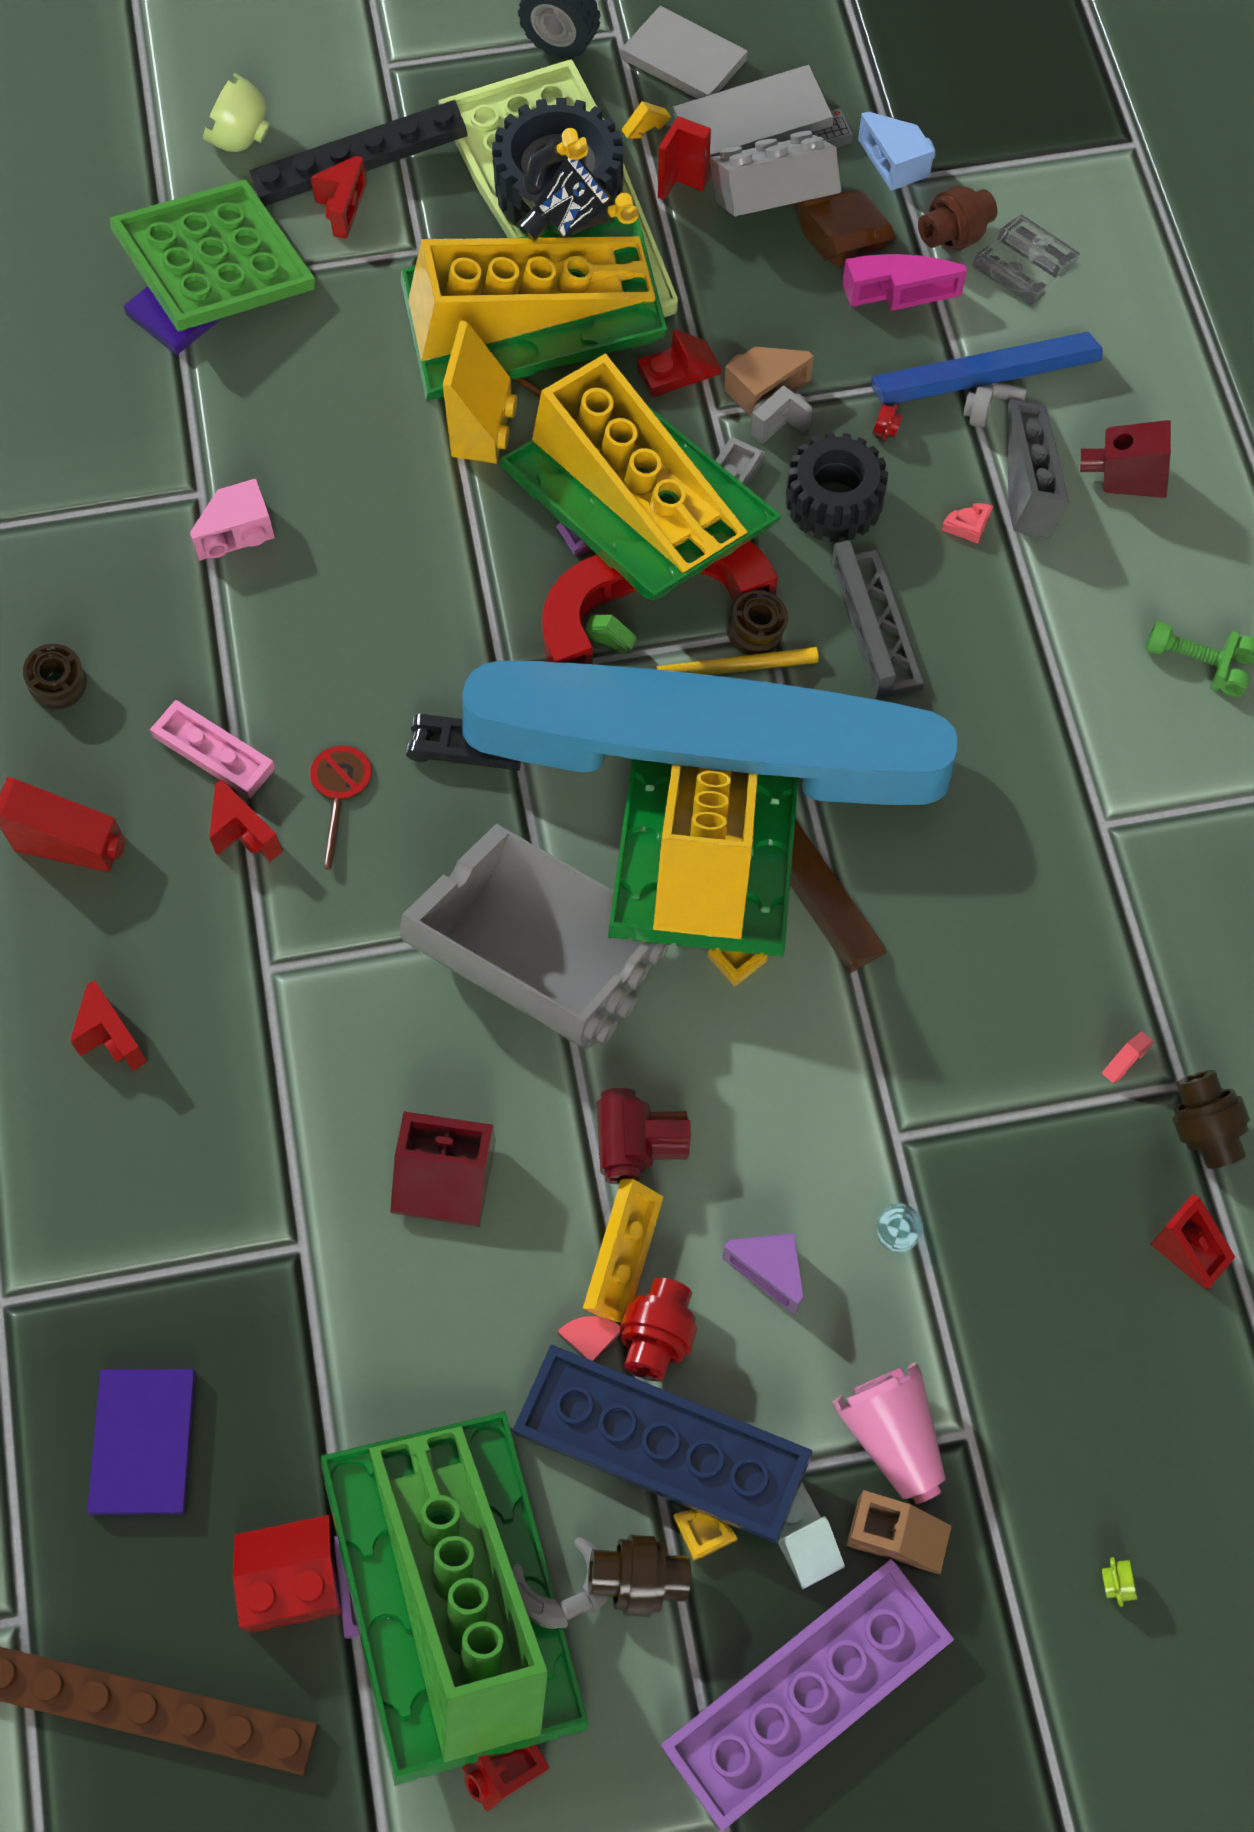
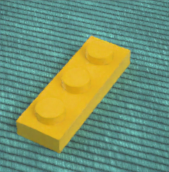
M621 1179L583 1305V1309L598 1317L609 1319L618 1325H621L627 1305L634 1302L664 1196L634 1179Z

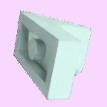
M801 1483L778 1544L801 1589L804 1590L843 1569L845 1564L826 1516L820 1517L803 1483Z

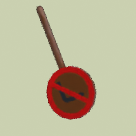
M345 745L334 746L322 751L313 760L310 768L311 783L315 790L325 798L333 799L324 868L326 870H330L333 865L341 801L360 795L368 787L372 777L371 763L366 755L356 748Z

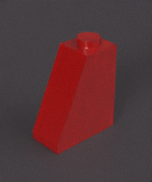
M6 778L0 793V828L15 852L110 873L114 860L121 857L125 846V837L114 817L18 779Z

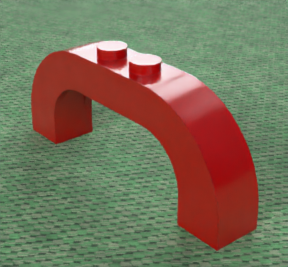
M751 541L738 547L731 555L719 559L700 573L720 582L727 589L734 603L742 594L753 590L766 591L776 596L778 576L767 557ZM598 555L582 560L568 569L556 581L547 596L542 614L543 644L547 662L593 664V648L582 627L585 618L596 607L637 591L614 567L611 569Z

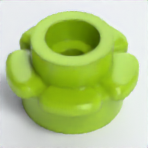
M1111 1557V1567L1102 1568L1107 1599L1117 1597L1118 1605L1123 1607L1124 1601L1138 1600L1130 1560L1115 1562V1557Z

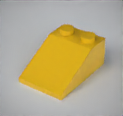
M460 321L443 381L451 457L497 464L500 449H506L508 445L510 428L506 425L508 417H515L517 395L512 394L510 376L471 325L466 321Z

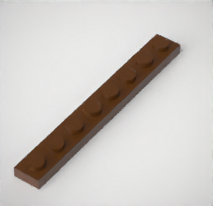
M0 1647V1702L306 1776L319 1728L317 1723Z

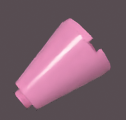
M912 1363L907 1369L908 1375L905 1376L900 1367L854 1388L855 1395L847 1398L848 1403H846L843 1395L833 1400L832 1404L836 1413L901 1498L908 1499L912 1497L915 1504H919L939 1495L941 1490L938 1485L944 1482L946 1477L922 1372L917 1363Z

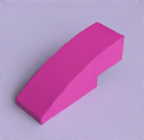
M868 255L845 260L842 285L851 307L887 300L890 310L893 311L962 296L967 269L963 264L919 255Z

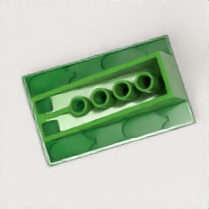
M506 1411L322 1455L321 1467L325 1479V1488L339 1541L340 1554L360 1632L361 1645L375 1698V1707L394 1786L416 1780L419 1777L423 1778L458 1768L467 1763H475L478 1756L494 1754L490 1757L492 1758L513 1752L515 1749L520 1750L561 1738L564 1735L568 1736L587 1730L588 1719L564 1629L544 1628L529 1619L512 1571L516 1564L521 1565L525 1581L531 1590L540 1596L555 1599Z

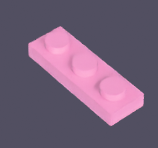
M177 700L171 704L150 729L153 738L219 780L222 779L227 785L249 799L253 797L276 769L273 760Z

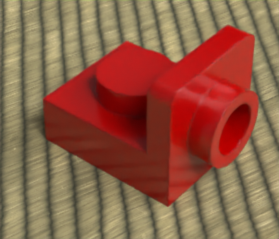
M537 1745L520 1750L515 1749L513 1752L492 1758L490 1757L494 1754L478 1756L477 1762L467 1763L462 1766L468 1792L475 1801L482 1803L486 1811L493 1809L505 1798L542 1776L550 1769Z

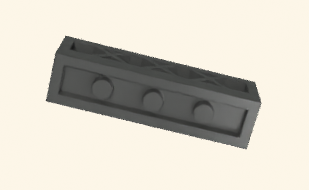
M850 540L834 543L831 567L875 698L880 699L922 690L924 682L878 549L854 554ZM872 565L875 575L870 583L863 580L859 566ZM869 595L885 603L886 609L881 617L874 613ZM880 629L896 636L898 642L893 650L886 648ZM892 662L907 669L910 679L895 682L896 674Z

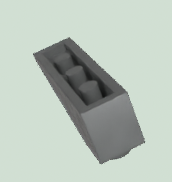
M1010 399L1008 403V507L1013 531L1020 532L1026 536H1040L1050 539L1069 503L1047 408L1038 404Z

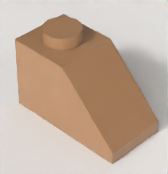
M753 347L743 355L739 354L733 357L725 366L724 391L751 417L754 407L761 400H768L783 385L794 392L811 381L814 356L809 351Z

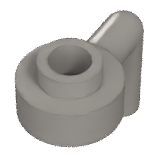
M1000 382L981 387L978 386L976 394L968 393L963 416L970 417L969 425L985 428L993 397L1025 402L1028 388Z

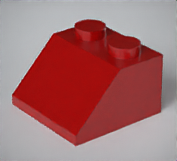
M330 1515L234 1535L233 1583L240 1629L250 1634L342 1614L336 1552Z

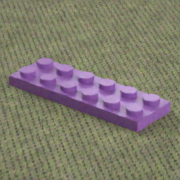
M890 1559L663 1742L660 1747L722 1832L954 1639L899 1567Z

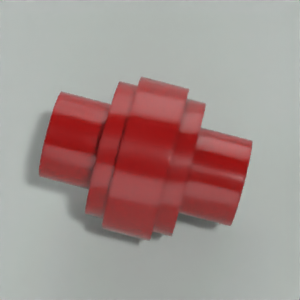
M656 1278L653 1280L648 1295L637 1296L634 1302L627 1305L620 1325V1332L622 1334V1343L629 1348L624 1367L631 1374L649 1381L664 1380L669 1363H679L683 1360L684 1356L690 1354L698 1329L695 1324L696 1318L694 1314L688 1310L693 1293L686 1285L668 1278Z

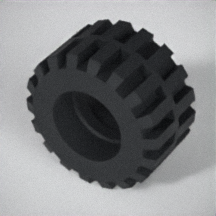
M826 433L824 439H821L819 436L810 439V445L803 443L798 448L797 455H793L790 463L786 490L787 510H791L790 518L794 523L800 522V530L805 533L809 531L814 532L813 538L822 540L823 536L830 537V542H839V537H845L847 541L853 540L857 532L863 536L869 531L870 525L875 526L879 520L880 513H882L888 482V471H885L886 462L884 458H878L879 451L874 446L868 448L866 440L860 437L857 440L851 439V434L843 433L842 437H835L834 433ZM828 482H838L849 486L853 490L845 493H835L824 489L820 485Z

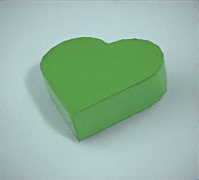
M592 615L584 627L588 638L596 643L607 645L612 650L622 654L630 653L637 640L636 636L613 615Z

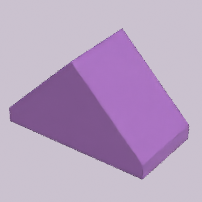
M794 1233L728 1241L724 1246L722 1259L795 1315L801 1306L803 1291Z

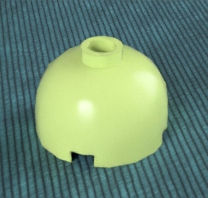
M234 73L233 82L227 81L209 116L215 121L213 129L210 130L205 127L203 139L217 148L228 152L244 151L255 140L261 143L269 130L270 123L265 120L267 104L260 90L248 80Z

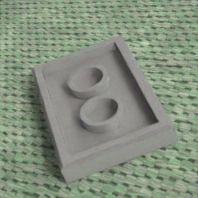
M662 6L658 7L621 48L622 60L697 99L720 92L743 66L748 57V50Z

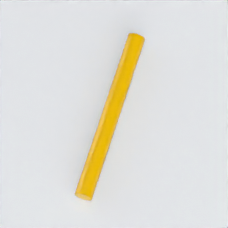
M817 647L661 665L656 666V669L714 676L818 663Z

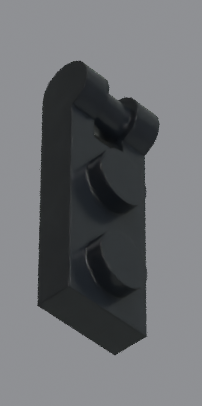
M427 714L413 716L411 731L414 733L413 740L408 742L406 756L409 759L417 762L438 760L520 771L521 761L483 753L470 746L463 737L462 719ZM434 734L441 735L440 741H429L430 736Z

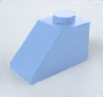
M869 111L861 114L858 141L891 191L930 177L932 161L935 158V149L932 141L929 138H925L917 125Z

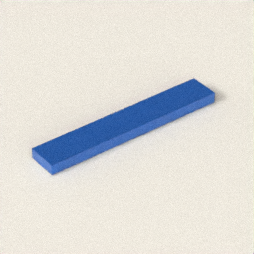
M1083 332L872 376V389L882 404L892 405L1098 362L1102 360L1103 347L1089 332Z

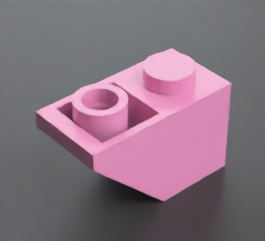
M256 478L216 491L190 532L199 561L208 558H218L227 552L247 546H258L264 541L275 538L270 517Z

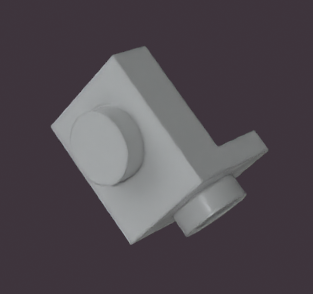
M783 385L768 400L763 399L754 407L751 413L750 437L763 445L787 422L804 434L810 429L811 405L802 395L793 393Z

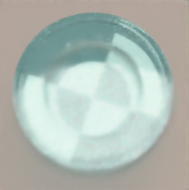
M893 1204L886 1207L881 1212L876 1223L878 1240L884 1247L895 1252H904L913 1248L919 1241L923 1230L920 1215L912 1207L905 1204Z

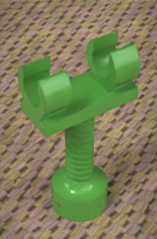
M1156 620L1148 638L1145 651L1161 656L1164 651L1171 650L1176 653L1179 652V654H1187V657L1191 656V658L1198 659L1199 661L1202 660V662L1210 663L1211 665L1214 664L1217 669L1211 689L1216 691L1221 689L1225 694L1233 697L1243 696L1244 690H1247L1250 675L1243 670L1228 669L1231 658L1243 664H1252L1254 662L1253 637L1239 636V633L1232 631L1224 644L1223 650L1218 652L1217 649L1214 650V648L1211 649V647L1199 645V643L1195 644L1194 641L1191 642V640L1187 641V639L1183 640L1182 637H1176L1172 632V625Z

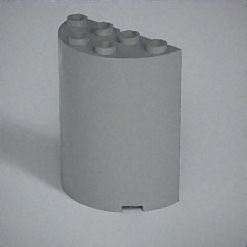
M495 824L457 861L449 877L443 874L402 914L400 934L404 942L583 1049L590 1048L598 1041L605 1044L616 1029L617 1019L620 1016L624 1019L629 1017L638 1002L639 997L635 993L645 979L651 965L657 966L669 948L668 944L632 941L630 938L628 940L608 938L614 891L498 824Z

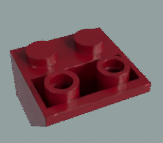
M404 1111L394 1158L390 1212L392 1214L480 1227L496 1144L493 1125Z

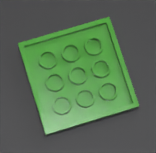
M246 179L110 217V229L178 332L314 290V276Z

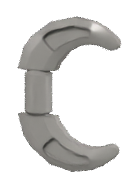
M583 1537L576 1538L574 1545L582 1553L587 1564L585 1582L580 1588V1593L559 1603L556 1599L540 1596L531 1590L525 1581L521 1565L516 1564L512 1568L528 1617L532 1622L548 1629L566 1628L568 1626L567 1621L589 1610L595 1614L609 1597L589 1595L590 1555L592 1549L599 1550V1548Z

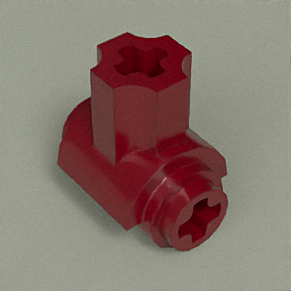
M612 1088L601 1093V1099L597 1101L600 1172L605 1175L607 1183L619 1185L621 1179L639 1181L641 1173L653 1164V1160L688 1159L690 1155L691 1128L687 1111L650 1112L649 1104L636 1097V1092L629 1088Z

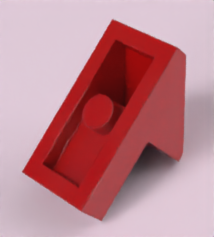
M354 156L315 174L311 178L314 200L318 204L326 205V219L331 222L334 237L348 238L367 185L364 160L360 156Z
M677 329L672 331V348L637 360V370L651 398L720 375L722 370L707 341Z
M222 779L217 782L214 790L209 834L215 854H220L237 839H240L242 844L253 855L260 852L271 862L282 853L277 834Z
M93 980L86 986L71 1035V1044L79 1056H82L104 1043L115 1062L118 1063L125 1059L133 1072L147 1063V1060L96 981Z

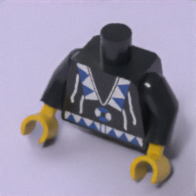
M565 129L561 136L562 142L552 138L546 147L529 157L524 180L519 188V196L530 207L531 211L520 222L518 227L532 241L535 242L546 228L566 238L592 227L613 222L615 216L623 224H631L638 219V207L632 206L633 199L630 194L621 193L616 197L614 205L609 203L612 199L611 196L581 160L588 153L586 138H578L575 129Z

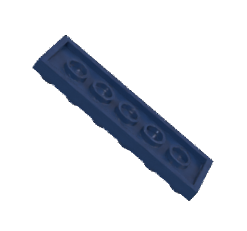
M552 1344L512 1430L516 1436L774 1544H778L813 1455L812 1450Z

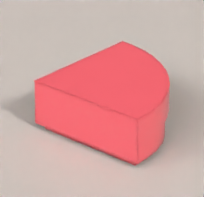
M976 503L973 504V507L963 508L958 511L954 510L944 520L941 531L978 544L991 516L993 506Z
M1141 1031L1125 1044L1102 1074L1112 1083L1118 1082L1127 1074V1071L1137 1059H1141L1153 1046L1152 1043L1154 1041Z
M597 1316L577 1318L568 1322L557 1331L558 1335L578 1354L594 1362L621 1334L620 1325L609 1319Z

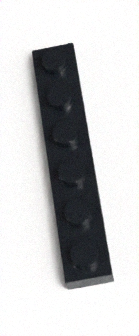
M454 99L251 169L249 172L259 199L264 206L313 190L312 176L354 156L363 157L365 171L467 137L468 134Z

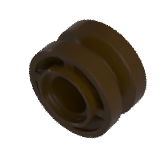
M753 590L742 594L734 603L727 623V635L730 642L738 650L748 655L772 652L779 645L788 623L786 606L777 596L766 591ZM752 621H757V622L761 623L762 625L755 624V623L752 622Z
M61 644L42 645L33 650L24 662V680L31 696L41 706L49 709H64L75 704L84 694L86 676L79 657L70 648ZM51 673H64L57 681L46 680Z

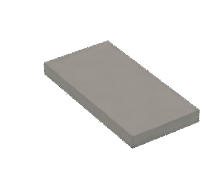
M809 64L673 106L675 119L679 116L711 128L710 157L719 156L720 150L724 148L739 146L742 147V150L756 148L755 143L760 140L777 139L778 143L791 139L790 135L796 132H814L833 126V116Z

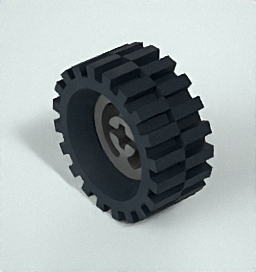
M545 98L536 100V108L533 110L527 104L519 107L518 118L510 113L504 119V128L498 127L495 133V142L492 144L496 197H498L500 209L502 212L507 210L508 219L514 225L523 220L531 211L530 207L519 196V188L524 180L529 157L546 147L552 138L562 142V133L567 128L575 129L579 139L582 137L586 138L588 153L581 160L611 196L612 199L609 203L614 205L616 197L623 193L622 136L620 131H615V122L610 117L603 120V111L596 106L589 112L586 111V102L576 99L574 106L566 105V98H556V105H547Z

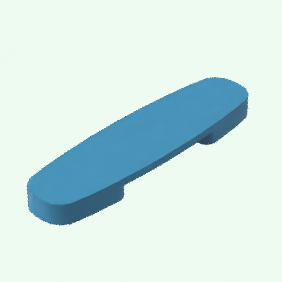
M495 661L483 664L473 670L467 678L462 692L463 737L470 746L480 752L576 772L595 771L603 765L605 755L698 768L802 778L801 789L804 794L818 801L880 805H926L940 800L948 793L957 755V734L955 728L946 718L932 711L841 693L730 677L594 664Z

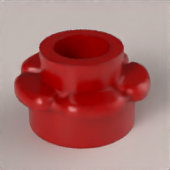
M885 404L881 406L872 434L883 437L882 441H885L888 435L895 437L903 417L902 414L896 413L897 404H894V407Z

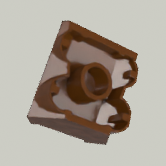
M853 189L796 203L804 236L825 261L829 260L836 266L845 267V260L856 258L857 252L860 250L876 252L884 248L887 242L896 239L889 221L863 190Z

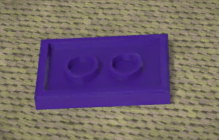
M100 1369L88 1514L186 1515L197 1373L194 1369Z

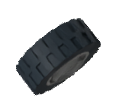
M521 0L518 10L519 23L521 28L524 29L527 38L531 39L534 45L544 50L545 53L562 59L564 57L571 59L576 55L580 56L583 54L600 27L601 22L599 18L601 15L595 0Z

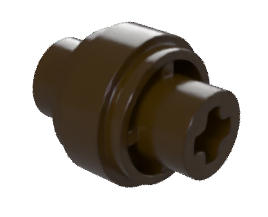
M1215 1070L1198 1072L1180 1079L1176 1084L1183 1102L1174 1108L1175 1116L1172 1118L1180 1142L1186 1143L1188 1149H1200L1205 1165L1209 1169L1224 1167L1242 1160L1246 1154L1240 1136L1249 1130L1247 1123L1250 1121L1243 1098L1237 1096L1234 1089H1222Z
M629 1534L627 1539L618 1540L616 1551L592 1549L588 1570L589 1595L613 1597L614 1609L622 1610L624 1616L650 1617L652 1612L659 1613L661 1611L663 1600L687 1602L691 1583L690 1557L666 1555L665 1543L656 1541L655 1536Z

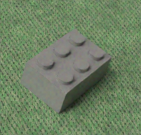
M801 131L791 134V140L778 143L777 139L760 140L755 143L756 148L742 150V147L739 146L724 148L720 150L719 156L709 158L715 202L733 216H739L841 193L836 146L823 140L822 137L813 135L812 131Z

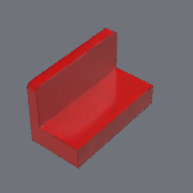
M677 116L658 149L659 199L665 201L676 182L700 191L704 190L709 181L711 128Z

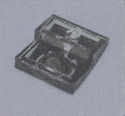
M1021 214L1001 228L996 241L976 254L972 266L1029 305H1032L1064 276L1077 261L1080 253Z

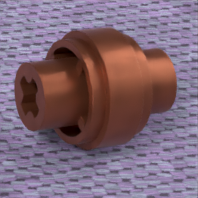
M955 186L939 193L930 204L929 213L919 218L918 230L921 239L930 248L941 245L948 250L955 251L963 250L978 243L987 230V224L995 221L997 217L996 201L993 195L986 189L975 192L969 187Z

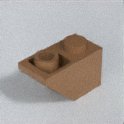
M863 1490L857 1500L846 1546L932 1573L941 1574L951 1525L911 1504Z

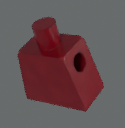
M1171 420L1107 428L1105 430V448L1081 449L1080 472H1104L1103 490L1107 493L1167 498L1171 456Z

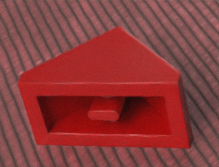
M1193 1194L1150 1244L1205 1289H1209L1235 1258L1201 1198Z

